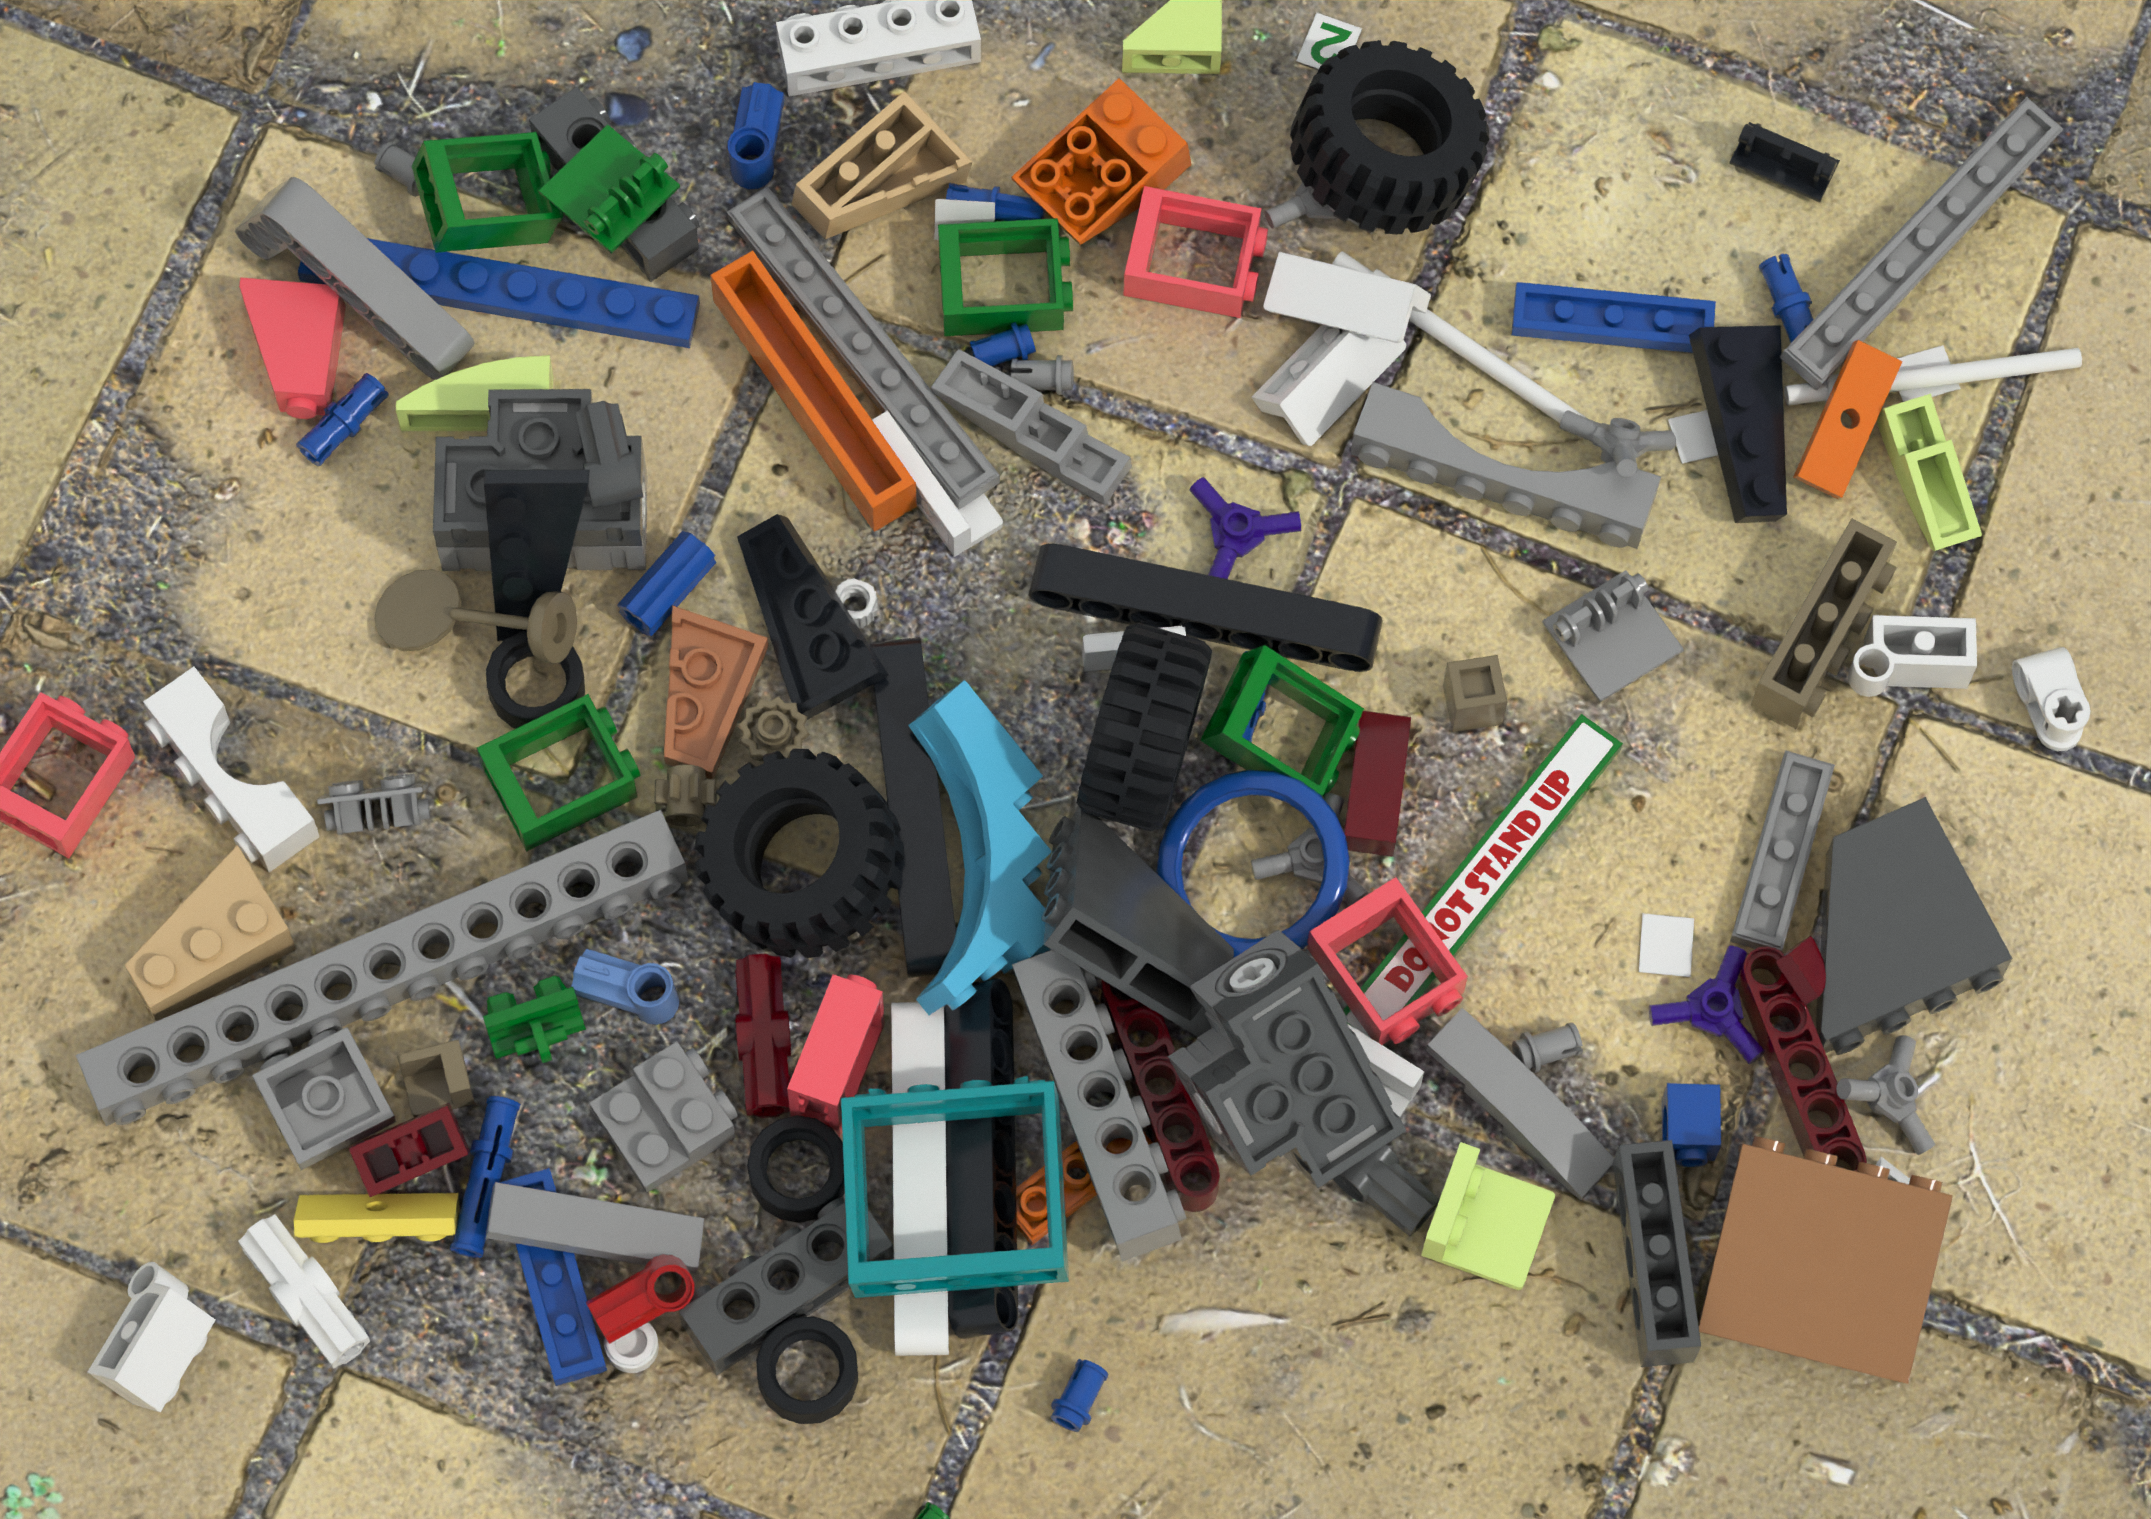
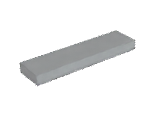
M1785 750L1730 942L1753 949L1769 946L1777 948L1782 952L1834 770V764Z
M495 1182L492 1188L485 1238L646 1265L652 1258L662 1254L673 1255L682 1260L690 1273L695 1274L699 1266L704 1218Z

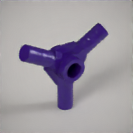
M1205 477L1197 480L1189 489L1212 516L1210 518L1214 548L1218 551L1208 573L1210 576L1228 579L1236 558L1244 557L1264 542V536L1301 531L1299 511L1261 516L1259 511L1234 502L1227 503Z
M1728 946L1716 978H1710L1687 995V1001L1649 1005L1651 1026L1690 1021L1692 1027L1717 1037L1725 1035L1748 1064L1756 1061L1763 1055L1765 1050L1741 1023L1744 1018L1739 989L1735 988L1743 963L1747 957V952L1736 946Z

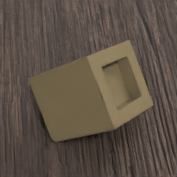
M1498 655L1447 662L1443 689L1452 732L1503 724L1507 697Z
M459 1039L397 1055L413 1117L446 1103H450L452 1110L475 1104Z

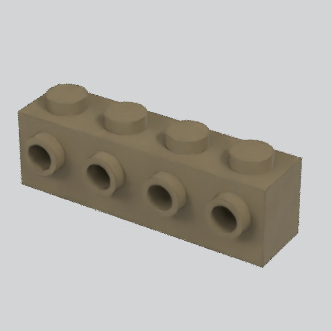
M1851 518L1758 682L1751 706L1795 729L1798 727L1804 714L1811 717L1815 716L1828 691L1820 687L1828 672L1835 676L1838 675L1851 650L1844 646L1846 639L1851 631L1858 635L1861 634L1874 609L1867 605L1869 598L1874 590L1883 594L1897 567L1889 562L1897 541Z

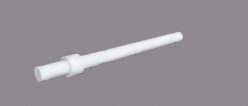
M1343 251L1337 255L1332 263L1333 265L1390 278L1378 269L1374 272ZM1427 309L1426 314L1411 311L1410 322L1558 423L1561 422L1567 410L1585 417Z
M2079 348L1903 370L1898 371L1889 392L2080 368L2082 366V356ZM1839 374L1831 375L1818 390L1809 383L1785 386L1784 398L1786 405L1825 401L1826 404Z

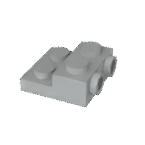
M348 1027L338 1032L333 1029L324 1031L313 1037L308 1042L307 1048L291 1056L288 1054L274 1056L262 1064L260 1067L261 1071L252 1075L300 1170L396 1122L391 1108Z
M678 1041L634 1067L633 1076L589 1102L591 1111L646 1193L736 1138L734 1125L731 1120L738 1117L735 1108L722 1090L712 1094L703 1078L709 1075V1071L702 1058L694 1048L684 1052Z

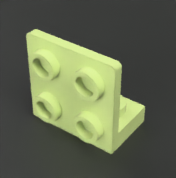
M1460 1142L1428 1230L1421 1256L1504 1286L1521 1290L1524 1287L1555 1194L1553 1191L1477 1165L1480 1149Z

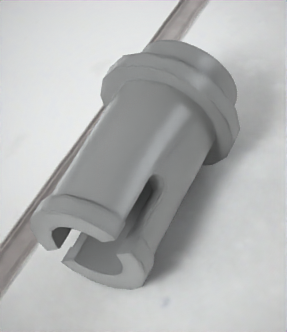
M393 142L386 143L376 156L375 169L407 186L408 193L412 196H419L411 167L415 157L397 147Z
M1057 355L1056 360L1012 359L1011 369L1014 373H1011V377L1035 390H1056L1057 395H1063L1064 390H1073V360H1064L1063 355Z
M1573 1022L1532 1036L1529 1032L1521 1033L1519 1040L1512 1042L1513 1054L1533 1073L1539 1072L1542 1065L1574 1055L1579 1056L1583 1053L1581 1036Z

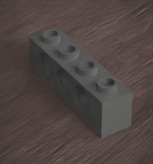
M575 87L531 117L529 122L531 132L537 133L541 150L547 152L550 163L559 171L581 150L578 147L583 143L590 142L610 122V118L596 98L593 97L588 100L580 89ZM622 132L620 134L634 147H636L634 142L626 133ZM671 197L654 212L659 215L657 218L645 221L620 245L651 282L699 249L697 228L700 225L695 214L685 203L682 202L677 205Z
M1672 1140L1619 1145L1613 1161V1169L1641 1367L1694 1363L1701 1348V1340Z
M838 1198L827 1204L817 1214L819 1219L803 1230L799 1227H793L781 1234L773 1242L774 1249L760 1258L756 1259L755 1256H749L738 1262L729 1270L728 1275L730 1277L714 1288H711L710 1285H705L695 1290L690 1303L679 1310L682 1326L716 1376L760 1348L763 1340L776 1326L792 1318L807 1317L850 1289L848 1283L844 1198ZM868 1210L870 1261L894 1260L893 1244ZM825 1242H834L843 1248L842 1254L832 1261H823L816 1257L814 1252L819 1245ZM781 1271H790L799 1278L797 1284L788 1290L774 1288L770 1284V1280L776 1273ZM736 1300H745L754 1306L753 1312L741 1320L732 1319L725 1314L728 1305Z

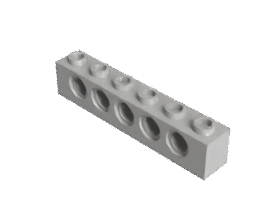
M1053 950L1012 964L1018 987L1121 1261L1123 1262L1182 1240L1178 1222L1185 1220L1186 1215L1176 1189L1166 1192L1160 1175L1168 1172V1168L1158 1142L1148 1145L1142 1128L1150 1125V1121L1140 1095L1130 1098L1124 1081L1133 1077L1123 1050L1112 1051L1106 1035L1114 1033L1115 1030L1105 1003L1095 1006L1089 989L1097 987L1094 974ZM1064 1000H1074L1079 1003L1078 1007L1069 1014H1059L1053 1011L1055 1006ZM1087 1045L1097 1049L1095 1054L1087 1060L1080 1061L1071 1057L1073 1051L1080 1046ZM1098 1092H1109L1114 1095L1113 1100L1103 1107H1094L1088 1103L1090 1098ZM1125 1138L1132 1142L1131 1147L1124 1153L1112 1154L1106 1151L1107 1145L1114 1139ZM1134 1185H1144L1150 1189L1149 1194L1140 1201H1129L1123 1197L1126 1190Z

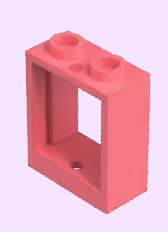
M1144 186L1124 273L1123 296L1241 318L1244 301L1253 302L1255 298L1259 273L1251 271L1254 256L1263 258L1267 242L1268 228L1260 227L1262 208ZM1160 223L1242 238L1243 242L1233 288L1149 272Z
M40 692L0 752V822L70 858L134 761L135 754L127 739L129 737L128 733L117 724L107 719H102L99 724L86 717L84 709L71 699L59 696L55 700ZM52 727L108 756L66 820L10 791Z
M1396 877L1309 931L1308 951L1370 1038L1381 1045L1389 1040H1392L1394 1044L1401 1043L1420 1028L1419 1021L1433 1012L1438 1017L1445 1015L1463 1000L1461 995L1464 993L1468 976ZM1394 917L1441 984L1387 1019L1382 1020L1336 953Z
M852 974L848 975L847 978L832 975L787 1088L791 1117L798 1115L816 1118L833 1128L839 1137L842 1134L841 1098L855 1097L858 1093L885 1025L883 991L877 990L876 984L872 981Z

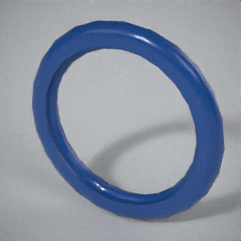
M1250 769L1225 774L1202 785L1182 802L1168 822L1159 845L1156 873L1191 906L1184 890L1181 870L1184 849L1191 832L1199 821L1213 808L1233 798L1258 795L1270 796L1287 802L1300 811L1314 827L1322 846L1324 859L1322 883L1315 901L1303 917L1291 927L1281 931L1297 946L1304 949L1308 945L1309 931L1336 915L1347 889L1350 864L1346 836L1336 813L1315 790L1299 779L1276 771ZM1213 928L1234 948V957L1266 938H1238Z

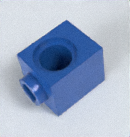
M1667 1083L1662 1096V1141L1672 1140L1674 1158L1677 1165L1700 1167L1706 1165L1708 1161H1715L1721 1147L1720 1085Z

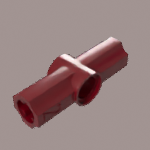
M767 953L751 954L736 960L735 969L737 997L739 1000V1014H735L738 1058L739 1061H743L746 1114L759 1118L779 1117L790 1112L787 1091L790 1083L788 1057H792L788 1010H784L780 956H771Z

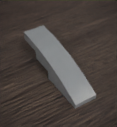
M960 349L956 351L931 386V390L935 395L981 429L1056 478L1104 505L1132 467L1129 456L1088 435L1085 424L1045 404L1041 392Z
M1463 1008L1427 1044L1426 1051L1465 1084L1464 1092L1503 1125L1502 1133L1580 1201L1613 1167L1614 1158L1585 1125L1507 1047Z

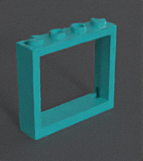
M1028 1076L1015 1079L1014 1084L992 1086V1083L989 1081L972 1080L962 1083L958 1089L939 1090V1087L936 1085L921 1084L909 1087L907 1089L908 1093L886 1094L885 1090L874 1088L869 1089L868 1094H856L855 1097L841 1098L848 1283L855 1298L1069 1282L1059 1095L1054 1081H1029ZM1042 1113L1049 1248L870 1261L864 1127Z

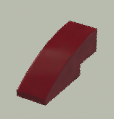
M1370 711L1362 712L1358 724L1360 732L1356 739L1344 829L1348 851L1393 857L1403 791L1411 717Z

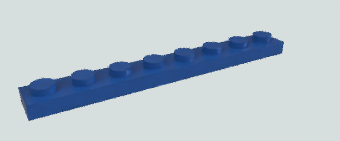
M367 238L438 305L690 348L700 306L699 295L450 252L435 253L433 249ZM300 261L298 269L300 281L326 284Z

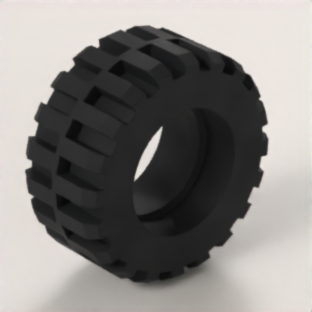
M1381 40L1363 42L1360 49L1357 45H1352L1340 50L1337 56L1329 57L1320 66L1317 74L1314 75L1291 126L1290 137L1293 141L1290 146L1291 156L1294 164L1300 165L1297 173L1304 186H1311L1314 189L1312 193L1313 198L1322 207L1327 204L1335 210L1334 216L1345 223L1347 219H1351L1360 223L1359 229L1374 232L1376 228H1381L1385 230V234L1396 235L1403 234L1405 228H1408L1410 233L1427 230L1431 223L1433 225L1440 224L1450 217L1453 209H1457L1474 181L1487 154L1486 145L1489 141V126L1484 121L1486 112L1480 98H1473L1475 90L1466 77L1460 79L1455 74L1456 68L1448 61L1444 60L1441 63L1432 58L1433 52L1419 47L1417 51L1407 48V43L1391 41L1389 46L1382 45ZM1376 119L1399 127L1416 141L1424 155L1403 156L1378 147L1361 132L1355 120Z
M1142 623L1126 627L1102 699L1078 791L1077 805L1086 814L1150 832L1163 827L1179 778L1212 656V649L1205 641Z
M792 749L790 751V758H785L780 751L765 754L763 756L764 764L755 767L751 762H748L737 770L740 777L730 785L725 780L716 790L720 799L715 807L709 804L706 806L701 820L707 825L705 832L699 831L696 834L695 850L704 857L698 859L695 863L697 877L705 884L703 893L709 903L719 911V915L748 941L762 950L770 948L776 955L789 958L796 954V950L805 958L819 957L823 954L822 947L827 945L837 952L850 945L848 937L855 932H858L862 937L874 928L869 920L877 911L885 915L892 904V901L887 897V893L890 888H899L903 875L895 865V862H901L905 858L904 843L896 836L901 830L896 815L888 808V802L858 770L849 763L843 764L837 756L822 751L816 757L809 749ZM822 814L834 817L839 827V844L836 855L827 871L813 884L801 890L789 893L768 892L762 884L761 864L764 852L774 835L789 822L803 816Z

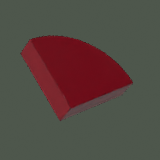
M1809 936L1776 961L1777 966L1805 1005L1822 994L1826 983V972L1821 953L1812 936Z

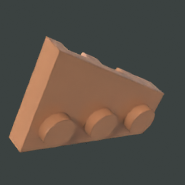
M672 605V639L669 658L670 674L664 745L665 764L671 766H699L705 769L706 778L714 779L769 647L767 637Z

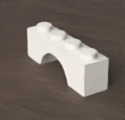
M192 667L143 701L150 718L144 723L147 731L160 748L168 744L179 756L173 762L182 777L191 787L198 782L209 795L203 799L206 807L220 825L226 821L231 823L238 832V835L233 840L250 863L259 859L266 870L271 872L320 837L314 819L284 781L267 785L247 784L232 778L218 765L217 751L219 742L229 726L230 720L224 704L195 667Z

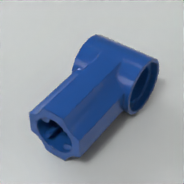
M753 82L748 87H742L734 132L728 140L731 176L735 183L747 189H758L767 185L774 175L773 158L785 97L784 92L776 90L771 84ZM748 155L760 156L754 160L743 159Z

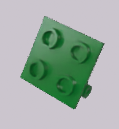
M607 124L539 190V193L612 254L680 188V184L664 172L668 165L660 155L653 153L650 157L645 156Z

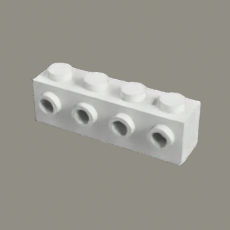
M885 0L880 4L863 7L846 5L836 9L834 12L813 16L805 13L796 14L785 21L776 22L778 49L789 97L981 62V38L972 0Z

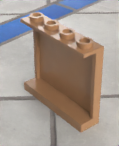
M1754 1136L1752 1146L1740 1144L1738 1149L1740 1153L1704 1303L1698 1316L1699 1332L1908 1384L1953 1195L1940 1192L1943 1182L1916 1175H1911L1909 1184L1889 1180L1890 1169L1859 1162L1857 1171L1836 1167L1838 1156L1811 1149H1806L1804 1158L1783 1154L1786 1143Z

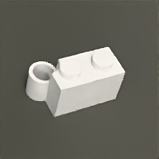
M1873 615L1864 637V646L1857 651L1848 673L1849 685L1856 693L1866 697L1879 695L1887 686L1967 689L1977 668L1976 618ZM1865 664V667L1873 668L1879 677L1866 675L1859 666Z
M148 1262L141 1266L131 1278L127 1291L128 1296L132 1299L87 1373L133 1405L161 1412L165 1404L177 1393L180 1379L193 1357L198 1355L207 1342V1334L215 1319L187 1300L189 1290L186 1284L157 1263Z

